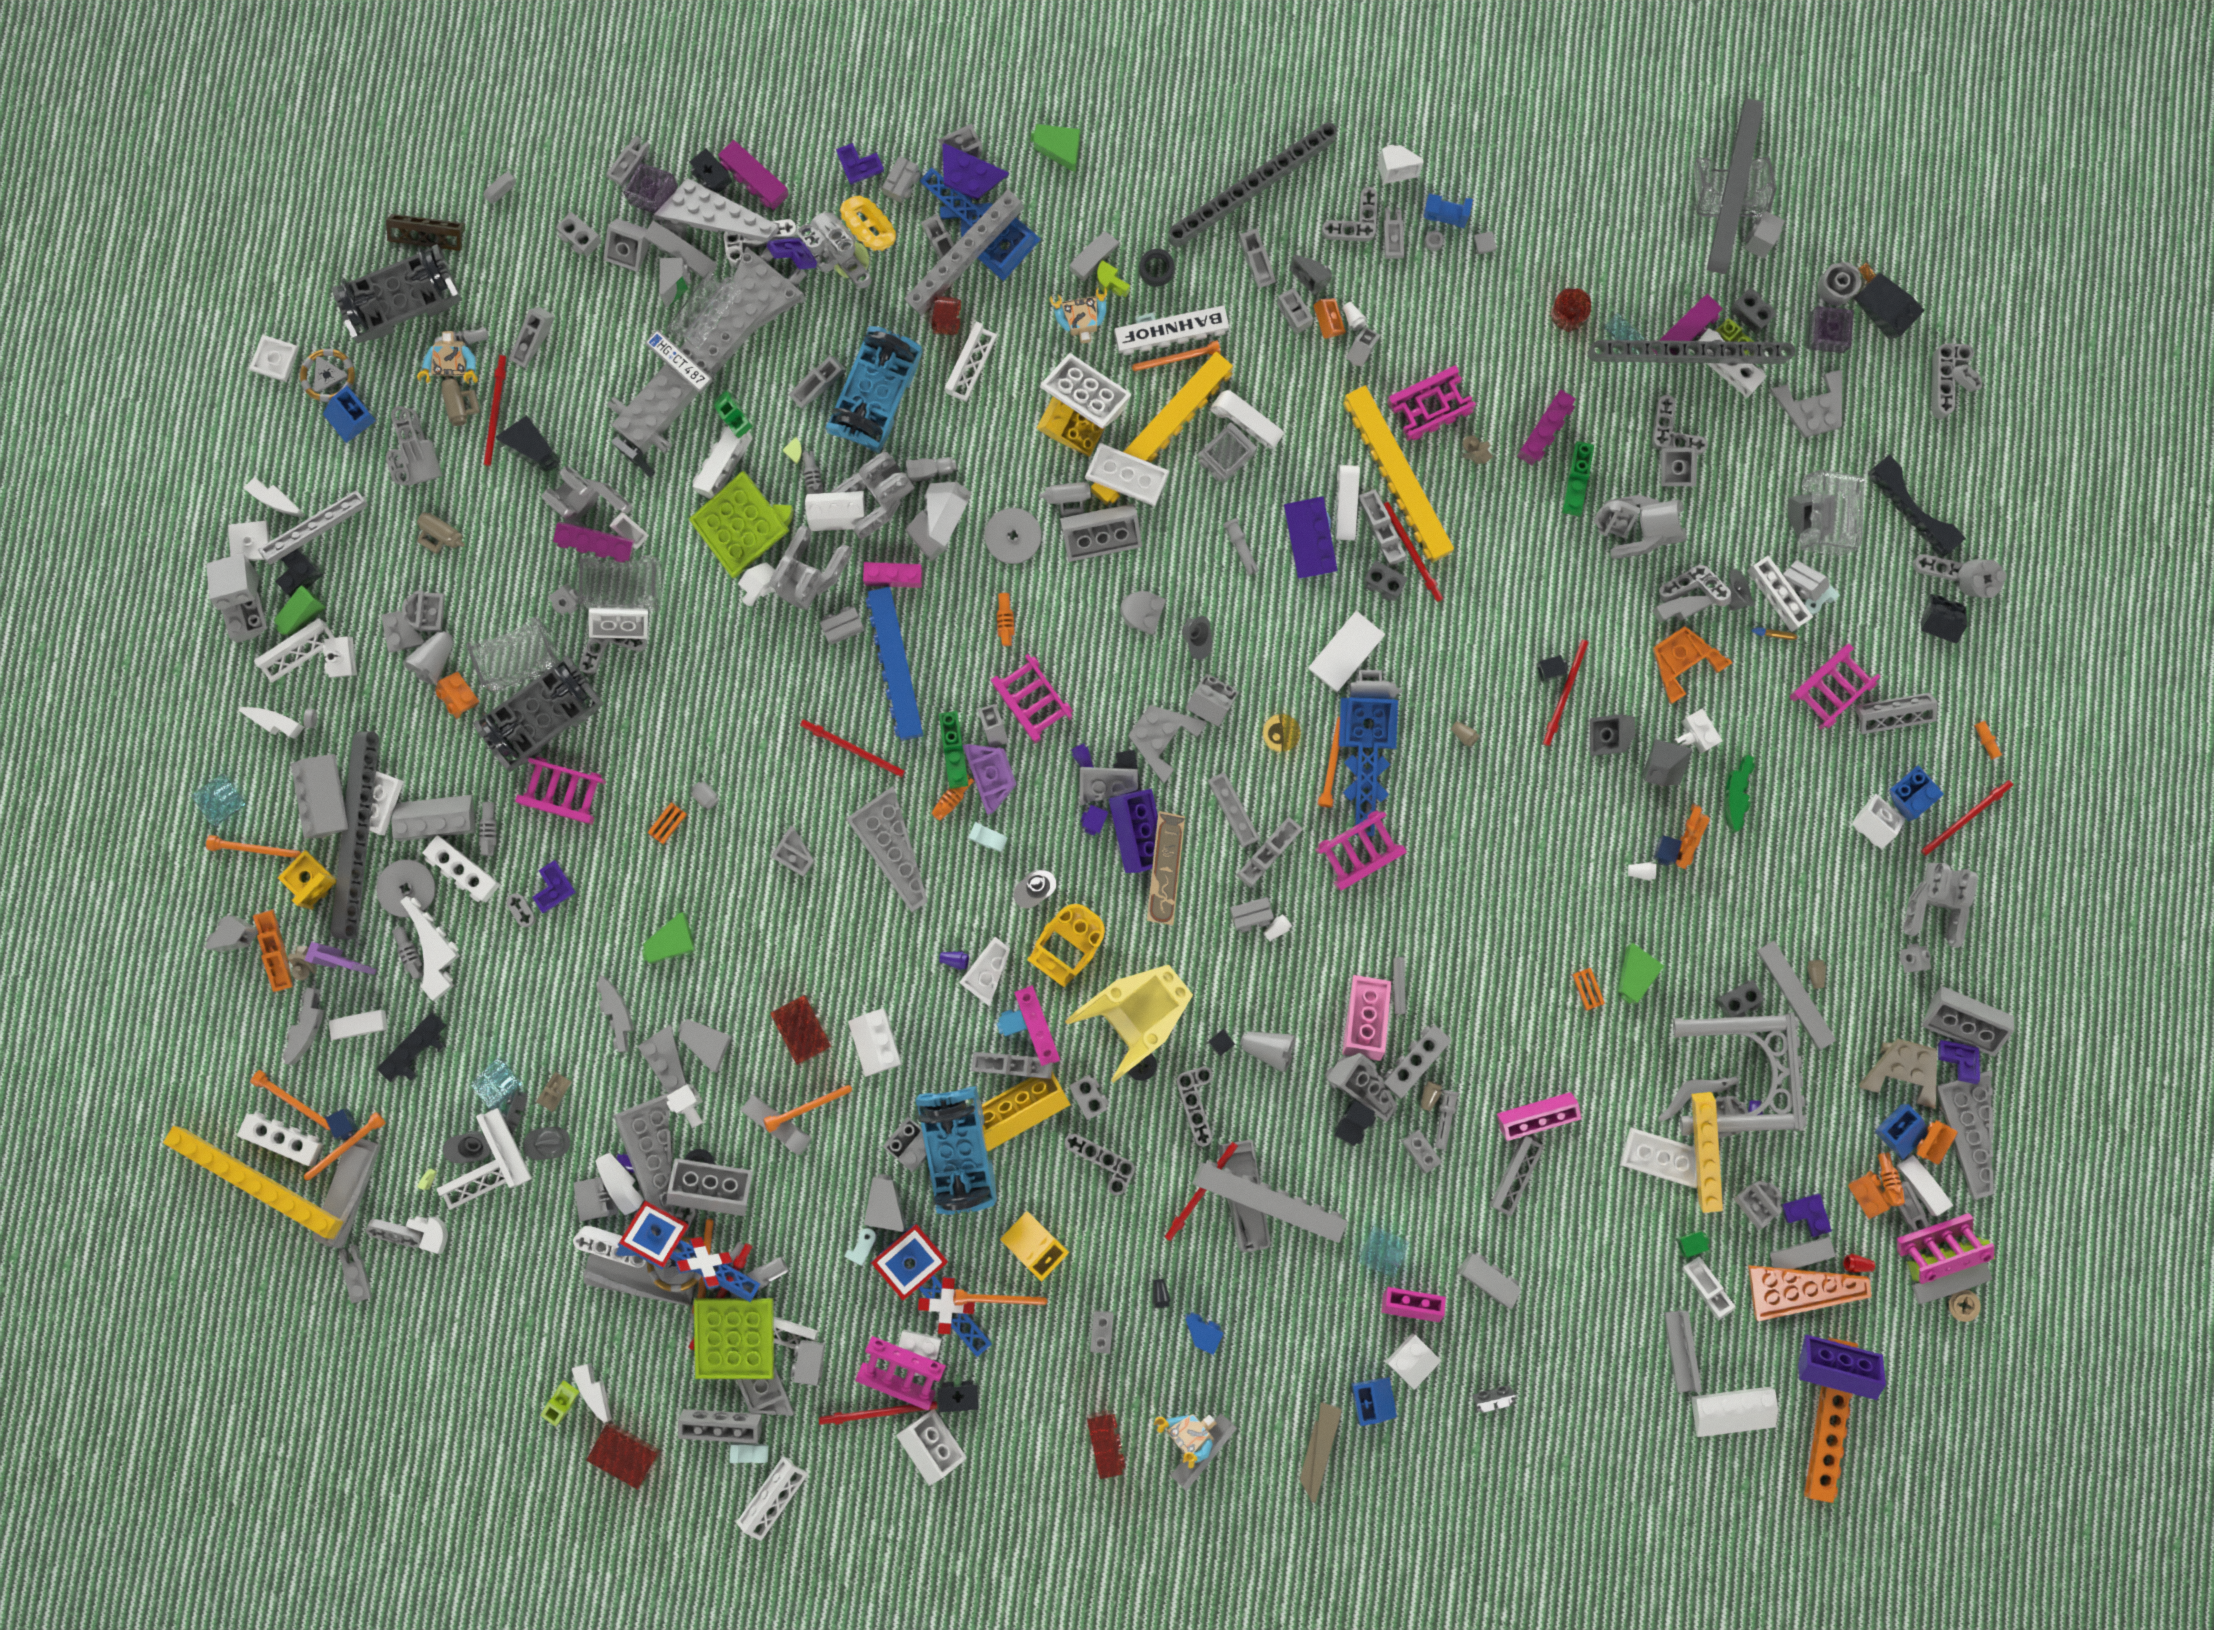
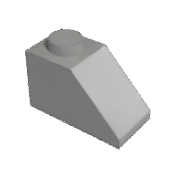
M1364 326L1355 339L1346 359L1353 365L1363 367L1381 335Z
M996 704L978 709L989 746L998 747L1008 743Z

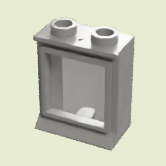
M1230 422L1222 432L1198 453V462L1203 468H1208L1212 472L1211 475L1216 481H1221L1225 484L1256 454L1257 447Z

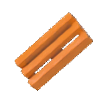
M671 802L647 833L664 845L687 814ZM672 809H674L670 817L666 820V822L662 825L659 831L655 834L654 832L657 830V828L661 825V823L672 811ZM678 813H680L681 815L674 822L671 828L667 831L664 837L660 838L661 834L668 827L671 821L675 818V816Z
M1591 968L1572 974L1586 1011L1605 1004ZM1586 973H1587L1588 976H1589V979H1590V981H1591L1592 987H1593L1594 992H1595V994H1596V997H1597V999H1598V1002H1597V1003H1596V1000H1595L1594 995H1593V993H1592V990H1591V987H1590L1589 982H1588V980H1587V977H1586V975H1585ZM1580 975H1581V977H1582V980H1583L1584 985H1585V987H1586L1587 993H1588L1589 998H1590V1000H1591V1003H1592L1591 1005H1589V1003H1588V1001H1587V998H1586L1585 993H1584V991H1583L1582 985H1581L1580 980H1579V978H1578V976H1580Z

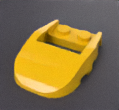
M1080 904L1067 905L1045 926L1031 956L1027 960L1062 987H1065L1094 957L1104 937V924L1099 916L1087 907ZM1054 931L1085 953L1074 969H1071L1043 948V945Z

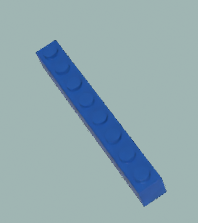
M886 587L868 591L869 597L865 599L867 608L872 609L873 616L869 617L871 626L876 627L877 634L873 635L875 644L880 645L881 652H878L880 664L884 663L885 670L882 671L884 682L887 681L889 686L886 689L888 700H892L893 707H890L892 719L896 718L897 725L894 726L896 737L900 736L901 741L923 737L891 588Z

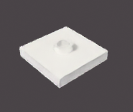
M262 335L249 369L253 372L287 382L299 347Z
M267 521L228 525L230 556L244 553L249 561L265 560L258 549L270 542Z

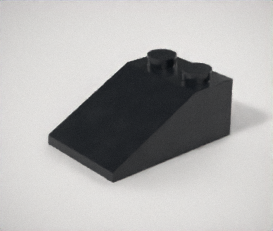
M1880 272L1853 298L1888 340L1900 337L1925 311L1913 296Z

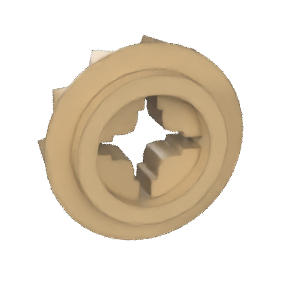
M1969 1290L1952 1294L1948 1301V1310L1959 1321H1972L1980 1312V1301ZM1965 1300V1304L1971 1306V1308H1964L1962 1311V1307L1957 1305V1303H1963Z

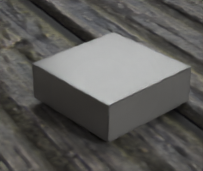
M1492 231L1474 235L1473 238L1478 255L1496 251L1497 247Z

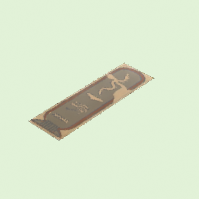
M1162 811L1158 813L1147 921L1173 925L1185 816Z

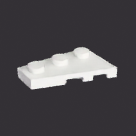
M376 771L369 831L385 836L404 781Z
M994 937L959 981L961 985L988 1006L991 1004L1010 948Z

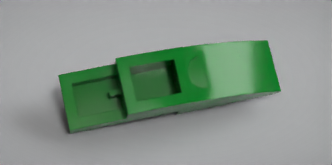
M728 389L713 401L718 414L738 439L753 427L743 413V409Z
M1580 441L1575 442L1564 489L1561 513L1578 517L1582 514L1594 444Z
M958 712L938 713L949 788L969 786Z
M1750 755L1742 757L1738 771L1733 770L1729 772L1726 782L1725 816L1729 831L1733 834L1743 828L1745 822L1743 816L1749 810L1751 804L1749 801L1750 795L1743 793V791L1746 792L1749 781H1747L1748 776L1752 774L1755 763H1753L1754 757Z

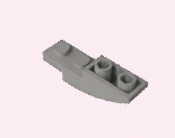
M599 976L596 986L598 993H601L602 1001H599L600 1010L604 1012V1015H612L613 1017L610 1019L612 1030H615L616 1035L613 1038L614 1047L618 1049V1052H628L627 1032L634 1031L629 1010L615 986L606 977Z
M306 988L302 995L303 1009L298 1016L300 1024L299 1026L291 1025V1029L288 1030L287 1040L289 1041L283 1053L284 1064L295 1065L309 1049L319 1030L324 1010L317 1009L319 989Z

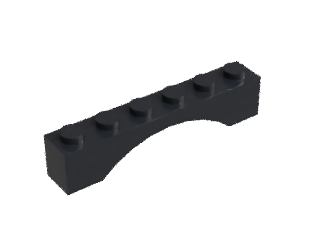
M1890 454L1867 473L1870 480L1882 489L1884 496L1890 498L1894 502L1896 509L1899 512H1903L1908 518V522L1920 531L1922 538L1933 545V549L1937 554L1942 555V557L1946 556L1966 539L1954 524L1944 523L1932 518L1915 504L1905 487L1902 467Z

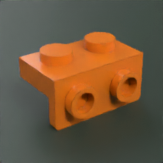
M458 671L439 680L436 685L435 692L437 697L443 700L448 712L453 714L456 719L460 718L463 712L477 706L480 702Z
M1936 1120L1935 1123L1932 1122L1927 1129L1928 1135L1925 1140L1922 1139L1919 1142L1917 1155L1939 1165L1957 1136L1958 1131Z
M1872 1171L1867 1172L1865 1176L1848 1184L1849 1189L1868 1219L1891 1208V1204L1881 1186L1882 1182L1877 1174L1874 1175Z

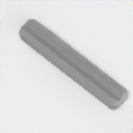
M1395 957L1393 959L1395 1014H1405V961L1403 957Z

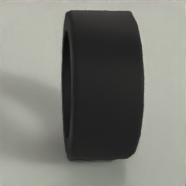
M1159 248L1151 249L1141 257L1139 272L1146 284L1153 287L1164 286L1173 277L1174 260L1167 251ZM1153 258L1163 259L1168 266L1167 273L1158 278L1150 276L1146 271L1147 262Z

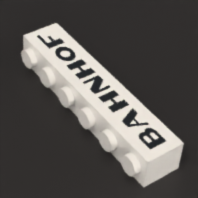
M1224 305L1115 328L1114 335L1118 353L1130 355L1134 353V350L1149 351L1153 349V346L1159 345L1160 348L1168 347L1172 342L1177 341L1178 344L1189 342L1191 338H1196V340L1205 339L1210 334L1221 336L1226 334L1225 331H1228L1229 324Z

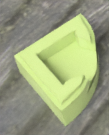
M795 437L783 449V452L796 465L801 459L802 448L799 440Z
M429 1169L417 1187L422 1190L430 1189L437 1171Z

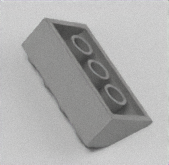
M1134 503L1060 518L1068 562L1142 547L1138 516Z
M335 754L305 758L291 763L304 838H324L347 830L348 823Z
M473 795L396 803L391 819L393 839L400 842L435 838L437 835L444 837L476 833Z
M1941 986L1931 1000L1922 1027L1965 1045L1978 1047L1979 1051L1995 1057L2014 1032V1016Z
M675 1158L667 1192V1204L745 1216L753 1171Z

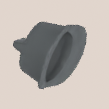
M1736 569L1730 570L1731 583L1727 587L1731 591L1732 601L1728 604L1730 610L1735 611L1747 605L1750 607L1754 606L1750 588L1745 577Z
M1204 616L1194 619L1187 618L1182 629V637L1188 643L1190 654L1194 659H1205L1212 649L1210 621Z
M560 1127L536 1129L526 1135L523 1148L528 1157L534 1160L558 1158L568 1151L570 1137Z
M474 1130L451 1137L443 1145L445 1158L456 1164L483 1160L491 1151L486 1137L481 1132Z

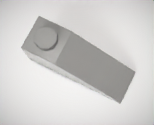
M541 307L529 309L509 359L526 368L549 333L555 316Z

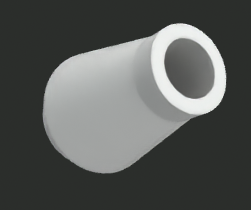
M1352 302L1343 306L1349 327L1354 331L1362 329L1367 323L1365 321L1366 317Z
M1647 862L1628 865V876L1648 881L1656 879V864Z
M1282 914L1274 919L1263 934L1271 942L1273 939L1290 931L1289 928L1292 927V924Z

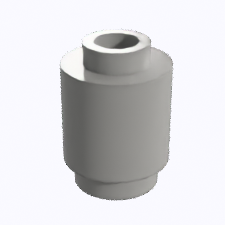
M698 782L691 789L693 791L691 796L703 808L706 807L710 810L719 801L718 795L706 782L702 784Z

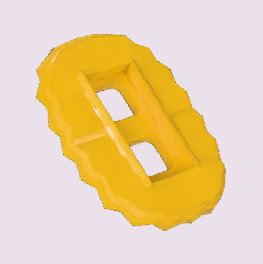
M862 196L851 197L842 203L839 210L841 212V219L845 221L846 227L851 230V233L864 243L865 247H870L873 251H883L894 245L896 231L892 223L888 221L887 217L883 215L875 203ZM857 213H863L867 220L863 222ZM875 227L879 235L875 236L869 228Z

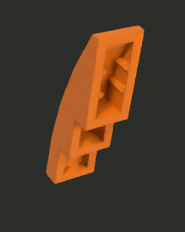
M274 909L253 915L259 933L257 938L263 953L261 957L273 992L293 987L289 963Z

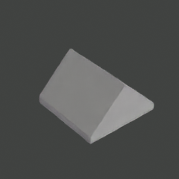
M1662 448L1661 486H1696L1697 448Z

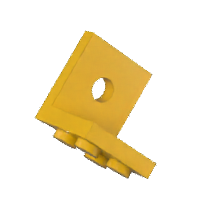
M304 850L278 877L295 895L292 901L297 906L310 910L315 908L313 905L320 898L324 899L326 897L327 891L336 884L337 880L307 850ZM308 872L310 880L304 883L301 876L303 873Z

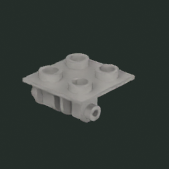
M601 1177L573 1183L579 1221L619 1214L618 1207L609 1195Z

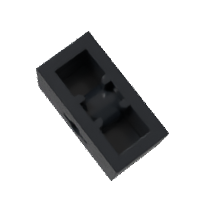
M707 148L689 161L691 165L690 171L696 179L700 178L703 181L702 185L717 194L732 183L729 173Z
M973 1380L961 1381L962 1385H954V1382H943L942 1386L937 1388L939 1413L979 1410L978 1383L973 1384ZM957 1391H959L961 1395L964 1394V1396L961 1397L960 1401H957V1397H953V1395H955Z

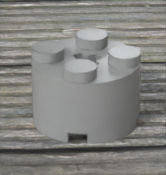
M1848 262L1832 264L1818 281V295L1825 302L1835 306L1847 303L1861 286L1858 269Z
M1975 559L1964 563L1958 573L1961 584L1959 587L1969 597L1993 598L2002 589L2007 575L1996 561Z

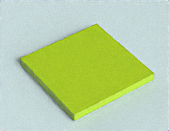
M745 471L738 474L689 518V521L732 578H736L790 531Z
M743 1298L694 1299L695 1379L775 1378L773 1298H753L751 1302Z

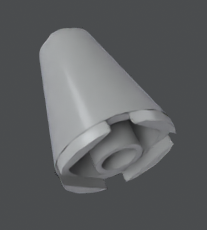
M445 631L442 633L437 632L403 661V665L408 671L413 670L416 673L415 676L430 685H435L454 644L452 641L453 637Z
M1248 1031L1247 1034H1243L1240 1045L1243 1046V1050L1280 1072H1286L1292 1059V1049H1295L1296 1036L1292 1034Z

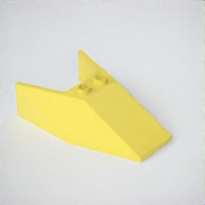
M1166 965L1116 980L1075 1011L1065 1023L1071 1024L1098 1015H1103L1128 1045V1052L1111 1079L1114 1083L1167 1040L1193 994L1170 965Z

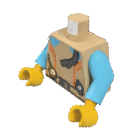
M1097 287V297L1062 302L1061 296L1057 294L1058 301L1055 303L1051 296L1049 298L1050 302L1055 306L1053 309L1057 322L1064 330L1070 331L1071 335H1079L1081 343L1091 342L1090 333L1096 332L1097 326L1103 322L1106 314V299H1104L1107 295L1106 287L1105 293L1102 295L1098 293Z
M443 331V341H437L428 350L422 365L423 371L417 375L418 380L421 382V378L427 376L426 383H429L431 381L429 373L431 372V375L464 376V380L468 384L469 378L473 376V382L476 383L478 377L474 374L476 372L475 356L465 346L463 341H454L453 331Z
M1194 1414L1169 1419L1163 1417L1155 1419L1154 1425H1160L1157 1431L1162 1433L1165 1428L1167 1429L1166 1432L1184 1453L1183 1463L1189 1461V1468H1193L1195 1463L1209 1457L1214 1438L1208 1431L1217 1424L1210 1415L1201 1422Z

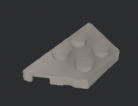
M775 1363L774 1379H737L751 1414L761 1413L787 1416L795 1414Z

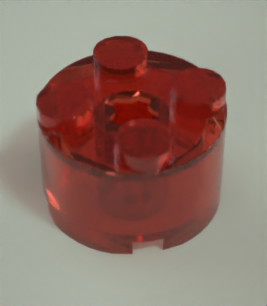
M1567 288L1561 291L1550 311V317L1554 324L1566 332L1582 327L1592 310L1591 298L1584 290L1579 288Z
M934 296L933 303H935V307L932 313V334L955 336L960 329V318H957V316H959L961 311V299H957V297Z

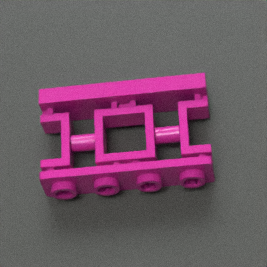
M1456 365L1389 396L1387 404L1389 408H1392V412L1395 414L1402 410L1409 422V425L1405 426L1402 430L1406 435L1407 441L1411 439L1413 441L1418 440L1425 432L1429 431L1432 433L1438 430L1439 426L1444 423L1449 425L1455 422L1457 417L1461 415L1466 417L1473 413L1476 403L1472 401L1471 396L1462 399L1455 386L1462 380ZM1449 381L1447 386L1451 392L1443 395L1439 385ZM1436 394L1443 409L1428 415L1422 401ZM1415 397L1414 402L1417 408L1410 411L1405 401ZM1455 399L1458 407L1461 408L1449 413L1450 407L1447 402ZM1421 414L1427 424L1416 428L1417 424L1414 417Z

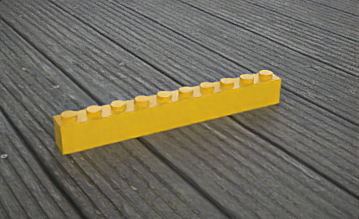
M1216 351L1123 452L1152 463L1158 456L1157 452L1161 448L1164 450L1171 441L1169 439L1173 435L1177 436L1182 431V425L1186 421L1189 423L1196 415L1194 412L1198 408L1202 409L1207 404V398L1211 394L1214 396L1221 388L1219 385L1231 378L1233 375V365ZM1094 483L1091 486V492L1107 507L1110 503L1114 504L1120 498V492L1098 483Z
M1365 385L1347 394L1343 402L1344 408L1347 412L1351 413L1355 428H1359L1362 433L1361 439L1365 445L1368 444L1371 450L1369 451L1373 461H1377L1381 476L1385 477L1388 481L1387 487L1390 493H1394L1397 498L1396 504L1398 508L1403 510L1406 515V523L1409 527L1412 526L1415 531L1414 537L1418 543L1421 542L1424 548L1422 550L1424 556L1433 563L1451 554L1454 547L1368 388Z
M173 1126L163 1141V1144L324 1238L334 1239L344 1223L341 1219L185 1128Z

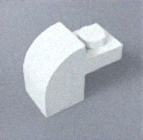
M419 1216L408 1219L406 1227L424 1232L419 1248L437 1254L443 1253L448 1239V1231L442 1220L437 1217H430L427 1223L426 1218Z

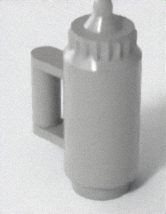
M1084 482L1052 485L1051 487H1046L1045 492L1039 494V498L1045 499L1047 503L1060 504L1061 517L1084 514L1083 501L1091 498L1090 485ZM1080 502V507L1063 509V503Z
M1358 670V681L1350 682V697L1394 699L1396 694L1403 692L1402 689L1396 687V683L1382 681L1381 670ZM1362 677L1378 678V681H1362Z

